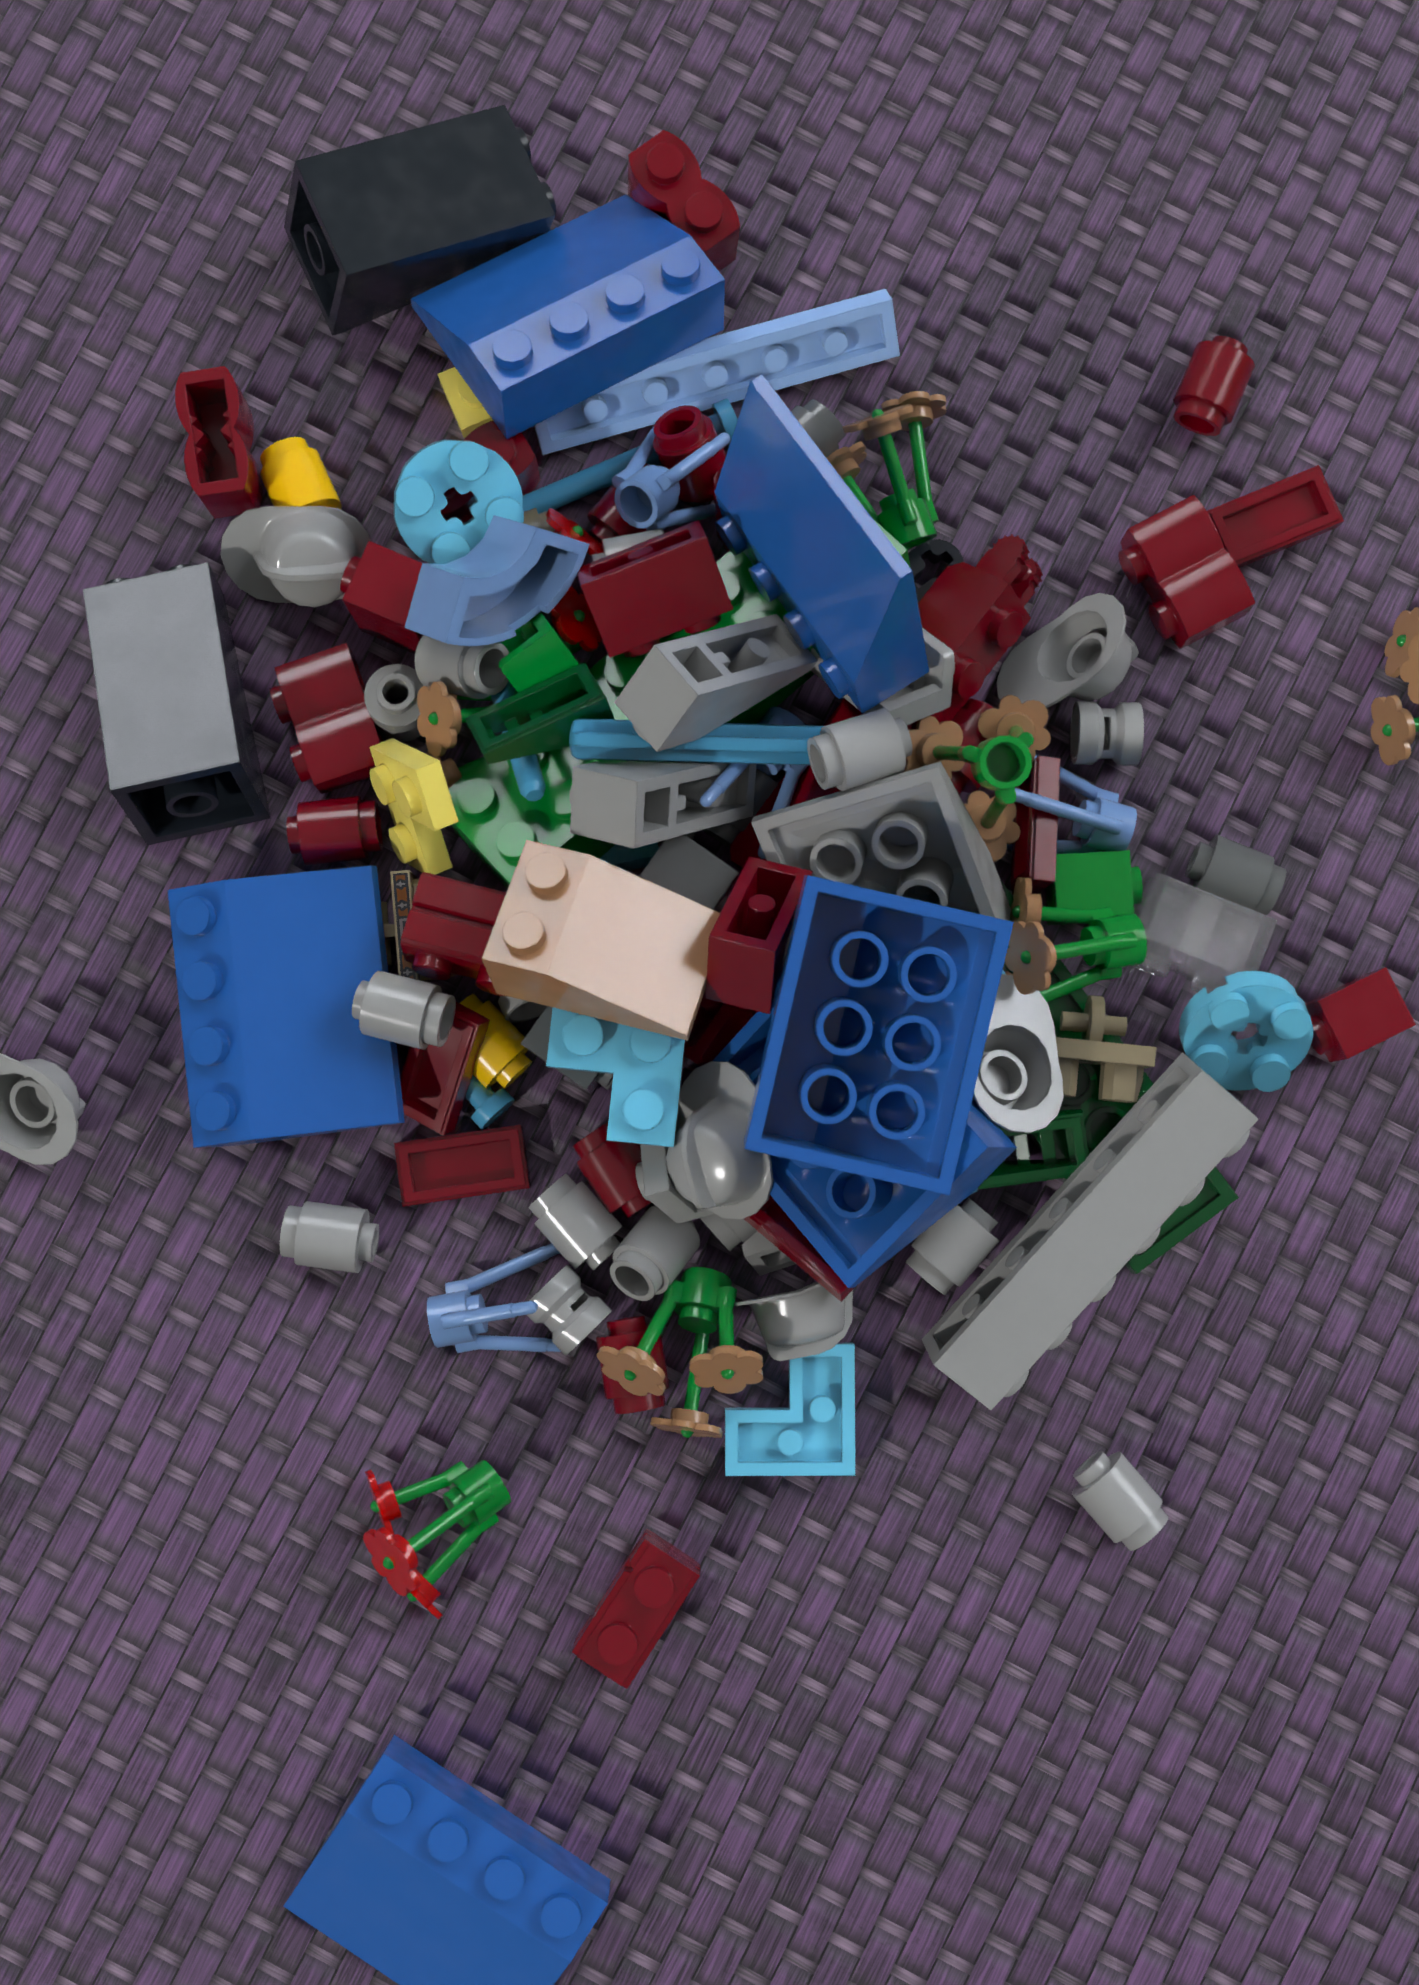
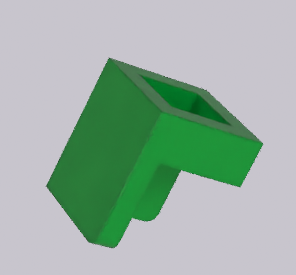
M541 612L531 619L538 632L499 661V668L518 693L580 665Z

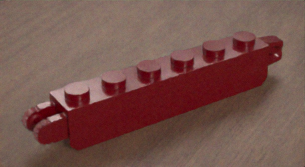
M1013 534L1009 537L1005 535L1004 538L998 539V542L993 543V548L988 549L975 567L965 562L946 567L918 603L922 628L943 642L954 653L955 672L952 683L951 707L930 715L935 717L939 723L942 721H952L960 708H963L969 698L979 691L986 676L1007 649L1016 643L1022 630L1031 619L1024 606L1035 593L1034 589L1039 587V583L1043 581L1041 579L1043 574L1037 562H1034L1032 558L1029 559L1028 553L1030 552L1024 540L1020 539L1019 535L1016 537ZM844 698L823 726L862 714L859 709ZM917 721L907 725L908 730H916ZM808 765L799 778L789 806L836 793L840 790L836 786L826 790L822 789L813 774L811 765ZM785 775L755 816L772 812ZM751 822L730 844L731 861L740 871L743 870L749 857L761 859L758 856L760 843Z

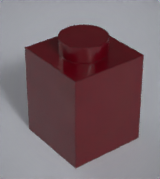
M1386 967L1366 973L1305 1004L1313 1025L1311 1046L1319 1055L1325 1053L1329 1062L1349 1059L1416 1025Z

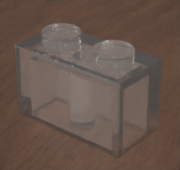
M1157 872L1145 880L1141 904H1137L1134 907V914L1140 918L1147 937L1146 958L1142 964L1134 965V967L1146 973L1164 978L1168 976L1169 971L1192 979L1190 988L1198 993L1206 987L1209 994L1215 988L1227 984L1225 976L1242 971L1259 970L1277 920Z

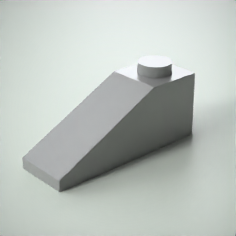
M777 614L655 644L614 703L632 722L636 733L647 741L656 752L700 739L812 670L818 660L808 649L802 650L786 624Z
M601 760L573 766L572 786L570 789V833L629 848H638L752 817L756 764H750L709 807H704L700 804V797L730 763Z

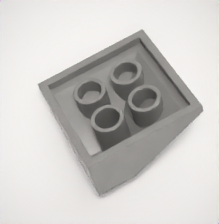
M941 761L852 789L839 791L753 817L751 821L767 861L813 871V876L1009 921L1011 908L992 856Z

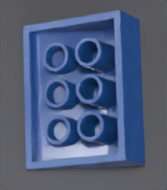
M625 194L411 298V304L506 439H509L724 330L725 279L691 235Z
M762 374L749 383L717 482L715 496L722 518L715 522V526L723 542L734 556L744 552L753 566L749 568V573L764 599L770 603L778 598L788 613L783 616L784 622L799 647L805 650L813 646L823 662L818 664V667L833 694L838 699L848 694L861 714L929 672L913 571Z
M370 865L228 879L168 890L194 1148L238 1146L405 1123L397 1045L391 1041L363 1035L360 1031L359 1020L352 1017L353 999L360 982L363 980L370 981L377 971L388 972L376 866Z
M804 875L744 1136V1149L950 1196L1014 922Z
M774 1007L770 1014L758 1011L713 1061L732 1063L745 1071L756 1086ZM972 1098L950 1196L770 1155L773 1171V1185L770 1195L848 1288H854L971 1195L1017 1147L996 1124L987 1118Z
M394 1735L283 1907L399 1985H554L570 1964L607 1906L611 1879Z

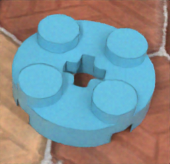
M440 440L423 447L403 466L394 491V519L398 531L408 547L419 558L430 564H447L466 556L484 538L494 515L520 523L524 522L523 494L514 471L498 453L473 441ZM454 487L461 495L469 491L473 493L476 502L469 507L472 518L467 522L462 523L457 517L450 518L447 521L443 518L441 510L448 504L444 496L448 489Z
M1242 971L1225 976L1227 984L1215 988L1209 994L1206 987L1196 993L1184 1008L1179 1023V1036L1185 1055L1227 1090H1251L1257 1088L1263 1092H1272L1285 1086L1290 1080L1291 1071L1307 1055L1313 1038V1025L1305 1002L1297 995L1295 988L1286 979L1272 973ZM1248 1023H1255L1258 1030L1254 1036L1247 1039H1236L1235 1036L1231 1035L1233 1031H1244Z

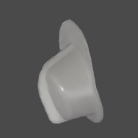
M264 506L248 509L230 522L222 536L220 555L228 576L239 589L254 598L275 603H295L299 606L319 607L330 604L335 600L343 599L345 593L340 591V584L345 568L353 556L361 558L368 541H370V537L355 517L339 508L325 506Z
M1097 593L1086 596L1069 607L1062 615L1028 636L1011 651L1001 666L996 682L999 699L1001 700L1006 695H1014L1020 699L1021 703L1027 700H1037L1048 708L1067 696L1083 701H1093L1101 699L1114 691L1123 681L1131 662L1139 654L1135 642L1125 633L1126 616L1124 606L1113 595Z
M1002 974L973 1099L979 1109L992 1123L1009 1132L1029 1134L1049 1125L1058 1115L1064 1098L1055 1027L1049 1005L1041 993L1036 990L1032 994L1023 995L1017 990L1013 975Z
M0 1053V1149L34 1165L54 1164L68 1156L77 1142L78 1118L83 1114L86 1103L79 1098L77 1087L69 1074L57 1064L44 1059L18 1061Z
M710 1061L695 1068L682 1085L679 1094L676 1122L678 1132L675 1134L674 1147L668 1148L666 1156L667 1171L676 1190L685 1199L694 1203L696 1208L707 1209L725 1219L741 1220L758 1213L768 1201L773 1185L772 1161L769 1154L744 1149V1136L756 1088L755 1084L745 1071L732 1063Z
M814 1282L795 1291L735 1302L734 1306L750 1305L770 1356L774 1360L785 1361L823 1353L832 1349L845 1337L852 1323L853 1290L840 1302L822 1285Z

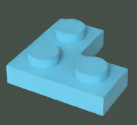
M552 1007L546 1066L549 1068L613 1074L606 1140L674 1147L685 1040Z
M837 1343L832 1349L823 1353L790 1359L789 1408H725V1476H855L854 1343Z

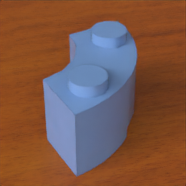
M494 515L484 538L466 556L447 564L422 563L405 628L438 641L458 646L490 645L516 636V629L526 624L540 611L549 613L559 603L575 580L577 572H579L585 559L589 543Z

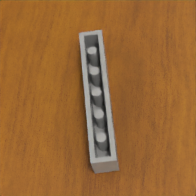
M1182 1052L1089 1154L1086 1160L1070 1175L922 1338L933 1365L989 1410H992L1003 1397H1010L1015 1394L1025 1383L1029 1369L1046 1350L1055 1349L1067 1338L1072 1328V1322L1090 1302L1101 1300L1111 1290L1116 1280V1274L1135 1254H1141L1152 1246L1160 1233V1226L1179 1206L1187 1205L1197 1197L1204 1186L1205 1177L1223 1158L1232 1156L1242 1148L1249 1137L1250 1128L1258 1121V1118Z

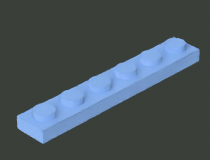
M886 289L706 338L534 425L542 454L553 453L653 425L664 413L679 406L691 405L697 407L700 411L713 408L712 404L726 398L730 403L745 399L750 381L761 374L774 390H779L898 357L900 352L892 298Z

